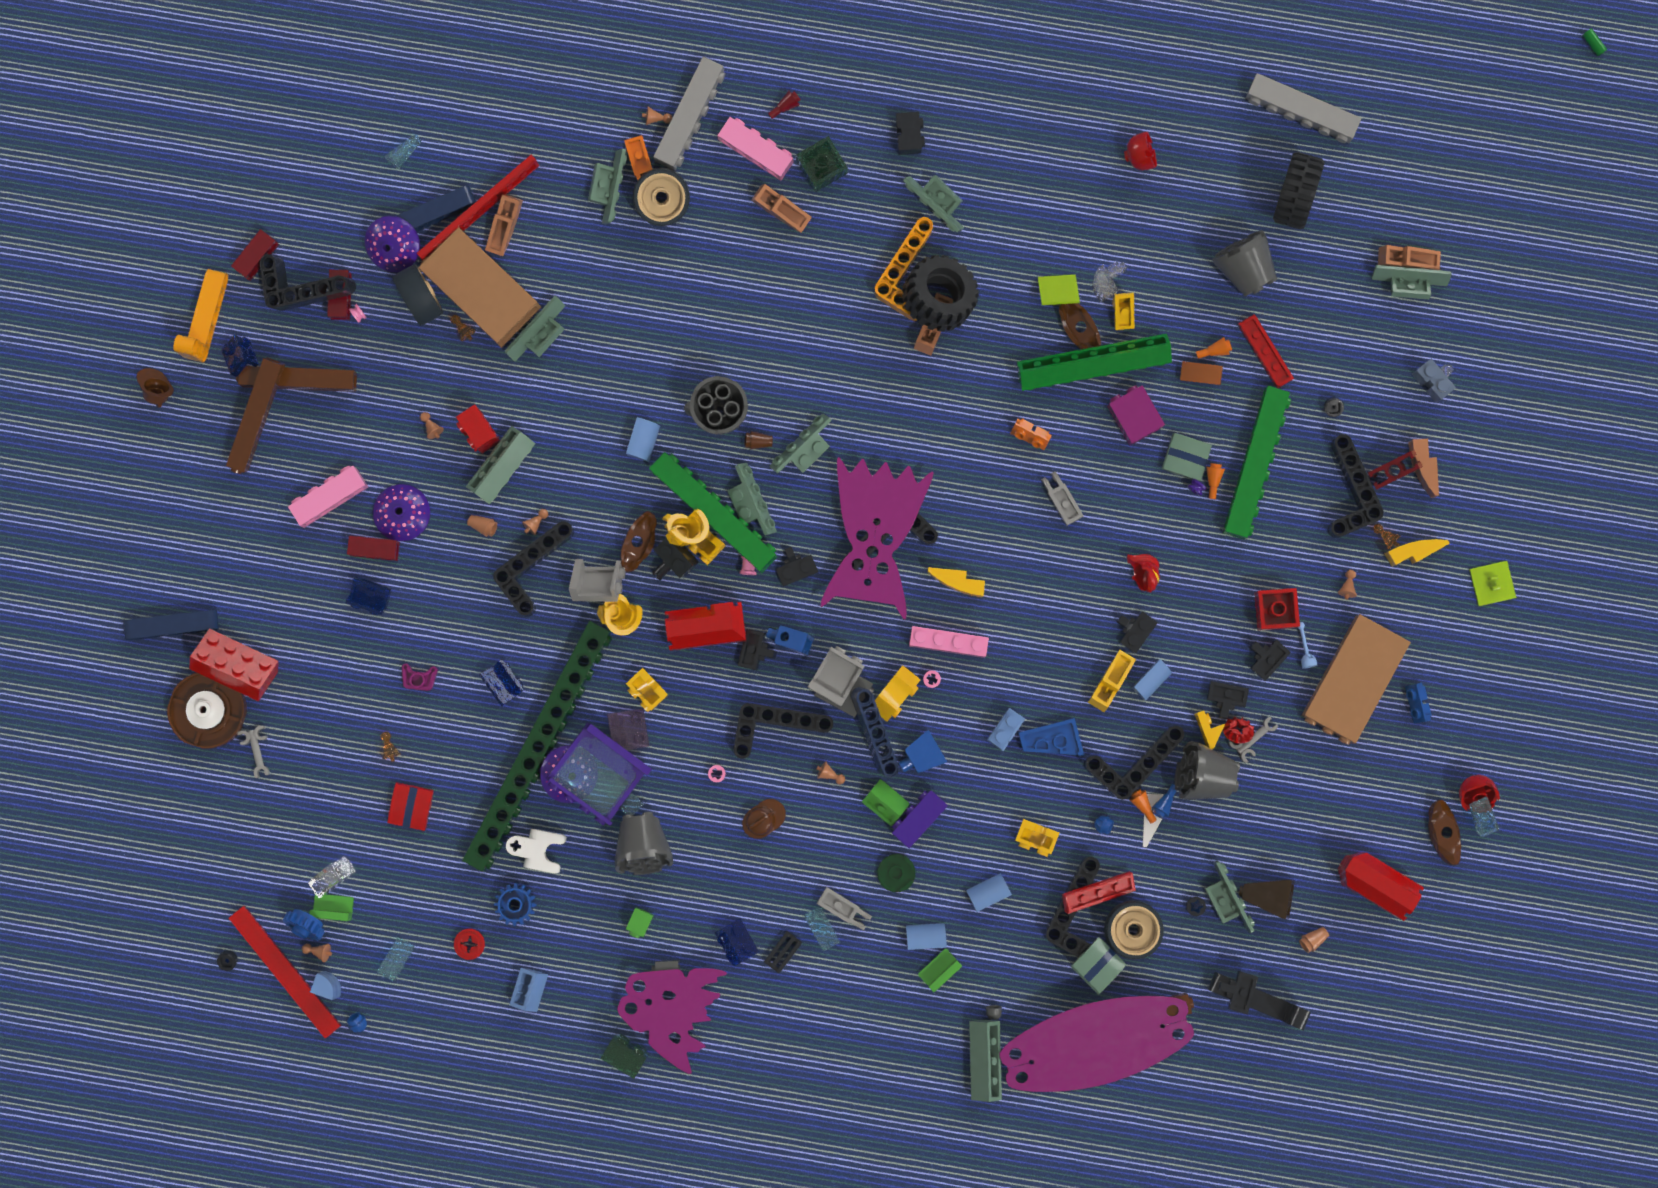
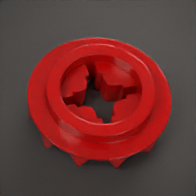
M1234 716L1233 719L1227 720L1223 732L1230 741L1242 744L1249 742L1253 738L1254 726H1251L1250 721H1245L1243 717L1237 719ZM1236 726L1242 729V733L1239 732L1238 729H1236Z
M472 928L462 930L454 940L455 952L466 960L479 957L485 948L484 937L479 931ZM471 936L472 942L478 945L472 946L469 951L468 946L462 943L467 942Z

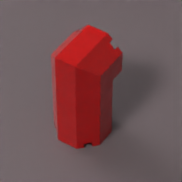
M733 602L712 604L710 605L711 609L704 606L665 611V616L669 617L665 619L667 640L672 644L669 646V650L747 641L742 602H737L738 606H735Z
M1367 852L1346 855L1338 867L1342 886L1359 894L1402 921L1407 919L1404 915L1406 913L1411 914L1420 901L1422 894L1419 893V890H1424V887Z

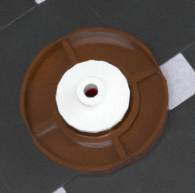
M199 673L189 675L177 684L167 707L169 724L176 736L184 743L203 749L218 748L232 741L238 735V732L241 731L247 714L244 694Z

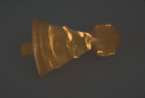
M453 315L450 321L456 324L460 341L472 340L471 336L476 330L461 323L460 316Z
M1380 523L1374 525L1373 531L1376 534H1381L1387 549H1390L1393 545L1396 547L1400 545L1397 541L1401 535L1383 530V525Z
M388 731L383 732L380 736L381 740L385 741L382 759H390L391 762H394V757L401 755V753L389 741L391 734Z

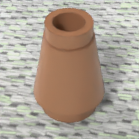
M471 515L467 522L468 526H471L486 537H492L497 530V522H494V519Z
M1321 927L1303 935L1299 943L1307 953L1314 952L1329 937V933L1324 927Z

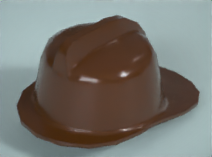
M145 368L137 373V382L142 389L144 399L160 408L174 392L167 377L159 370L153 368Z
M766 799L744 815L742 821L743 829L749 837L754 839L766 837L782 825L786 817V810L779 801Z

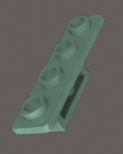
M623 148L615 152L613 167L596 163L594 166L588 201L605 205L602 224L605 225L611 223L616 216V210L614 209L620 195L618 188L623 180L622 168L627 159L625 155L626 149Z
M934 175L924 188L911 176L904 178L903 181L906 183V188L912 193L915 192L924 205H929L933 209V214L939 219L942 218L951 231L960 232L964 229L951 215L963 200L937 175Z
M1376 265L1372 274V280L1390 281L1391 296L1429 300L1431 296L1430 285L1448 286L1452 274L1451 271Z
M554 296L509 345L505 353L513 361H517L528 348L540 357L564 331V328L554 320L565 307L564 303L557 296Z
M825 414L817 416L813 423L807 429H804L794 442L787 445L781 455L773 459L769 467L774 472L779 473L791 461L804 473L830 447L818 433L831 422V419Z
M747 463L737 464L735 468L742 483L728 490L738 517H741L748 524L758 519L764 535L776 533L775 522L771 518L768 506L761 496L760 488L755 482L752 469Z
M1219 861L1213 862L1221 880L1204 889L1221 923L1224 924L1240 916L1247 932H1254V921L1250 915H1246L1244 911L1246 906L1241 898L1238 899L1235 893L1237 888L1232 880L1229 881L1226 875L1228 870L1225 864Z

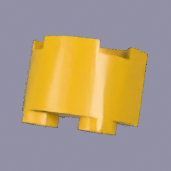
M709 531L703 541L690 544L687 548L695 555L697 553L701 554L700 559L708 565L726 545Z
M643 668L626 683L630 688L627 691L635 699L639 697L642 700L640 705L647 712L652 711L668 696L665 690Z
M1023 819L1015 841L1020 842L1019 846L1030 850V847L1038 849V854L1048 857V854L1053 852L1059 832Z

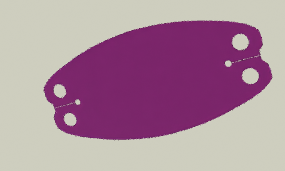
M1165 996L1121 997L1085 1004L1057 1014L1018 1035L1001 1050L1000 1059L1002 1064L1006 1065L1008 1069L1006 1075L1007 1084L1016 1090L1030 1092L1071 1091L1108 1084L1141 1072L1174 1054L1193 1038V1027L1186 1020V1015L1188 1014L1187 1003L1178 998ZM1170 1005H1176L1179 1012L1175 1016H1169L1166 1012L1167 1008ZM1165 1024V1027L1161 1028L1160 1025ZM1176 1029L1184 1031L1185 1035L1180 1040H1176L1172 1036L1173 1031ZM1014 1048L1021 1050L1022 1053L1021 1057L1016 1060L1009 1056L1010 1051ZM1030 1060H1033L1034 1063H1033V1064H1029V1061H1030ZM1019 1072H1025L1028 1075V1079L1024 1083H1019L1016 1081V1075Z

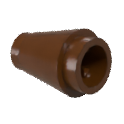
M754 431L745 433V448L751 450L772 447L773 436Z

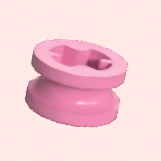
M355 304V308L349 309L358 323L361 322L362 318H367L357 304Z
M932 670L926 672L923 681L927 687L935 688L939 685L941 678L938 672ZM935 674L937 683L929 684V680L926 679L927 676Z
M719 765L712 766L708 771V776L713 782H721L726 775L724 768ZM716 768L718 771H722L720 779L712 777L713 769Z

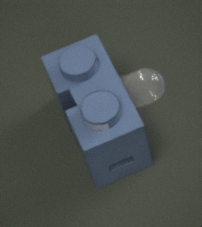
M1431 358L1412 373L1421 386L1425 384L1428 387L1426 392L1435 403L1442 400L1456 388L1448 379V376L1453 372V367L1450 364H1445L1439 368Z

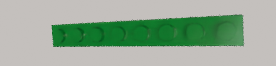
M1166 333L1017 361L1019 383L1022 391L1083 379L1087 380L1099 376H1108L1120 372L1124 373L1136 369H1145L1152 366H1162L1172 363L1171 343Z
M1267 386L1264 389L1223 534L1243 540L1252 535L1254 525H1251L1253 517L1256 518L1259 512V507H1257L1258 500H1262L1265 491L1262 486L1264 481L1267 482L1270 471L1267 469L1269 463H1273L1275 452H1273L1274 445H1278L1280 440L1279 428L1283 427L1286 416H1283L1284 411L1290 406L1291 398H1289L1290 392L1271 386Z
M664 452L649 468L650 471L693 511L700 509L705 514L709 526L762 574L777 558L775 554L777 550L769 543L765 545L761 541L763 537L755 530L751 532L747 528L749 524L741 517L737 519L733 515L734 510L727 504L723 506L719 502L721 499L713 491L710 494L705 489L707 486L700 479L696 481L692 477L693 473L686 466L682 468L677 464L679 460L672 453L668 455Z

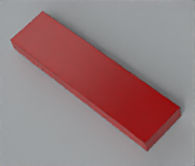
M1253 314L1237 324L1275 387L1280 388L1294 379L1293 375L1256 315Z
M1129 871L1063 893L1065 913L1070 914L1136 891L1133 873Z

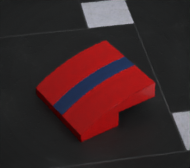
M396 782L387 823L425 831L434 790Z

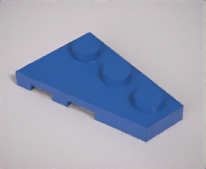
M1075 718L1018 733L1023 752L1084 756Z

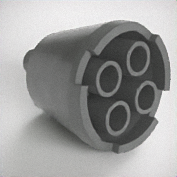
M1263 230L1249 234L1248 238L1246 237L1230 244L1212 258L1216 267L1244 297L1251 293L1256 294L1264 289L1263 285L1266 283L1269 285L1278 280L1268 240Z
M714 376L703 380L696 386L690 399V412L693 420L702 430L711 434L722 435L736 430L743 423L748 411V401L743 388L736 381L726 377ZM718 407L724 408V415L717 410Z
M1190 741L1184 746L1182 750L1185 753L1181 762H1177L1174 779L1175 790H1179L1180 793L1179 798L1185 800L1228 798L1232 792H1237L1239 782L1237 781V775L1240 770L1239 762H1235V760L1198 742Z
M644 812L640 816L625 815L622 817L623 821L620 823L614 861L616 872L623 874L625 873L624 871H629L633 875H645L660 872L663 866L673 865V854L660 821L657 817L653 816V812Z

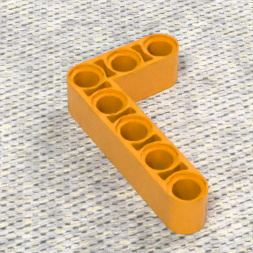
M922 217L916 222L875 286V296L878 300L912 321L918 320L910 316L911 312L907 311L904 306L906 302L898 305L894 302V299L902 297L903 291L897 286L932 233L933 223L927 217ZM921 224H927L929 226V230L921 231L919 226ZM915 239L919 242V245L912 247L909 245V241ZM905 255L909 258V261L902 263L898 258ZM891 271H896L899 274V276L895 279H892L889 277L888 273ZM880 287H886L888 289V293L880 294L878 292V289Z
M211 269L206 271L188 337L177 335L174 341L173 349L182 357L203 363L206 361L228 283L227 273Z

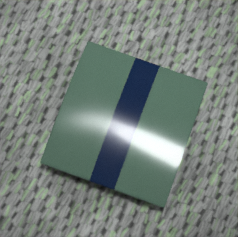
M1173 433L1162 469L1176 475L1201 481L1212 445Z
M1098 937L1071 965V968L1099 995L1127 964Z

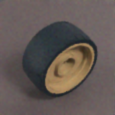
M663 168L653 169L642 175L637 181L633 191V203L639 216L646 222L656 226H668L676 223L685 215L690 203V193L686 182L676 172ZM658 192L666 193L667 200L660 203L656 200Z
M416 264L392 277L400 295L420 326L444 313L431 285Z
M1132 900L1122 902L1110 911L1105 921L1104 933L1107 943L1115 953L1124 958L1135 960L1146 958L1158 949L1163 939L1164 927L1160 915L1153 907L1144 902ZM1132 924H1136L1138 927V932L1134 935H1130L1128 931L1129 926Z

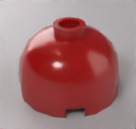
M1148 131L1136 134L1129 139L1127 151H1124L1126 161L1131 162L1132 166L1137 170H1150L1157 166L1155 149H1152L1151 143L1153 142Z
M1473 775L1466 778L1459 788L1460 803L1466 811L1469 809L1473 810L1474 813L1486 812L1495 806L1494 803L1497 799L1498 801L1500 799L1497 786L1492 779L1484 775Z

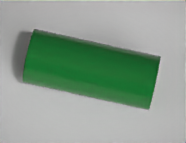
M1592 28L1582 35L1597 56L1607 51V48Z

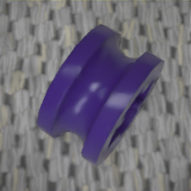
M1192 479V484L1188 485L1187 488L1194 494L1202 496V491H1205L1207 488L1201 482Z

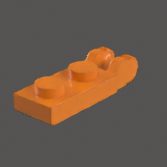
M642 135L624 140L637 180L648 171L653 170Z

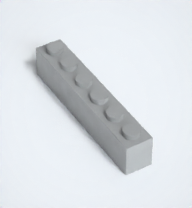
M702 57L653 156L655 162L674 169V171L677 166L681 167L684 161L683 154L685 150L690 149L693 142L691 138L694 133L697 134L701 126L699 122L702 116L705 117L709 110L707 105L710 99L714 100L717 94L716 87L725 78L726 73H724L723 65Z
M1258 73L1254 77L1245 98L1252 105H1261L1271 113L1282 114L1287 120H1296L1302 126L1317 129L1320 134L1325 136L1331 135L1341 143L1351 142L1362 119L1359 116Z

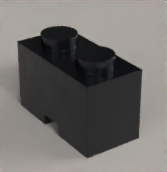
M919 112L896 113L897 133H901V135H898V154H921L922 148L925 147V138L921 136L920 129H924L923 117L919 118Z

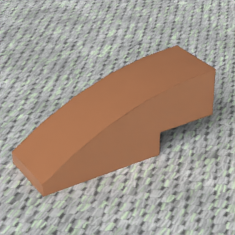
M762 184L751 199L762 209L802 233L812 218L766 184Z
M506 194L502 195L497 214L494 216L485 251L504 256L523 200Z
M1385 245L1379 247L1378 265L1440 270L1441 251L1410 246L1397 247Z
M938 293L934 297L942 303L951 304L954 301ZM923 325L914 349L931 356L941 331H937L935 328L930 330L927 329L928 326Z
M1412 439L1408 442L1409 452L1415 450L1417 454L1415 458L1411 459L1412 465L1415 467L1416 462L1420 461L1423 466L1416 470L1415 473L1430 498H1435L1439 496L1437 457L1429 458L1428 439Z

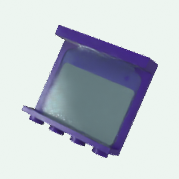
M587 722L546 779L550 782L548 786L556 792L559 789L565 793L563 797L571 803L577 801L581 804L579 808L586 814L592 812L596 815L594 819L604 826L607 823L611 826L612 822L610 820L643 775L648 776L652 769Z

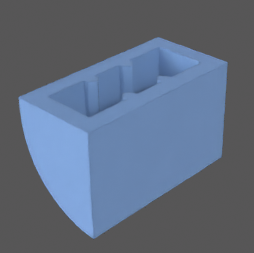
M637 417L626 451L627 456L650 462L660 425Z
M1161 659L1157 660L1133 685L1132 689L1146 701L1172 672Z
M1001 873L966 890L976 912L1012 895Z
M945 923L906 925L908 950L947 948Z
M520 968L510 1006L523 1011L537 1012L548 974Z
M323 971L316 974L310 993L334 1000L341 995V985L333 974Z

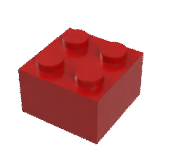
M475 404L456 416L459 421L456 423L457 427L465 436H469L466 440L475 452L479 450L483 454L500 442L499 437Z
M1297 588L1254 592L1257 631L1300 627Z

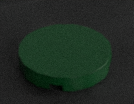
M891 854L880 862L877 869L878 880L888 891H905L914 882L915 867L906 856Z

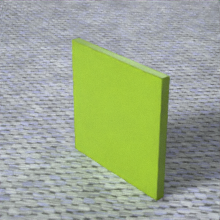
M1076 275L1038 277L1041 305L1080 303Z
M1507 561L1469 569L1478 606L1516 598Z

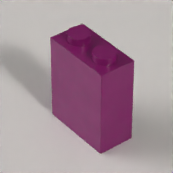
M1135 385L1126 390L1127 394L1122 397L1119 394L1111 398V403L1107 406L1129 446L1165 426L1143 385L1140 387Z

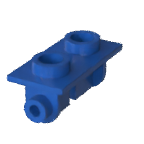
M1422 683L1405 686L1413 723L1430 721L1432 714L1429 703H1422V700L1428 699L1425 686Z

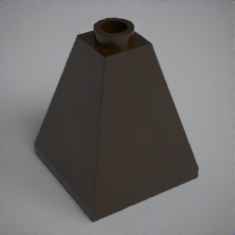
M1279 880L1247 883L1244 886H1240L1239 897L1282 919H1289L1295 881Z

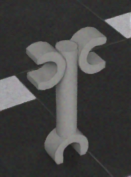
M1271 717L1264 719L1263 726L1254 733L1253 738L1249 742L1238 743L1237 745H1234L1231 741L1228 742V745L1236 749L1240 754V758L1244 763L1248 762L1245 758L1246 753H1250L1253 757L1256 756L1255 752L1248 748L1268 731H1275L1278 728L1277 724L1272 728L1268 726V722L1272 719Z
M258 726L255 730L248 732L243 730L238 732V735H246V740L240 742V745L251 743L256 764L254 769L255 778L260 777L259 771L261 769L264 770L265 775L270 774L269 768L264 766L258 740H266L268 736L261 737L259 735L260 730L265 729V726Z

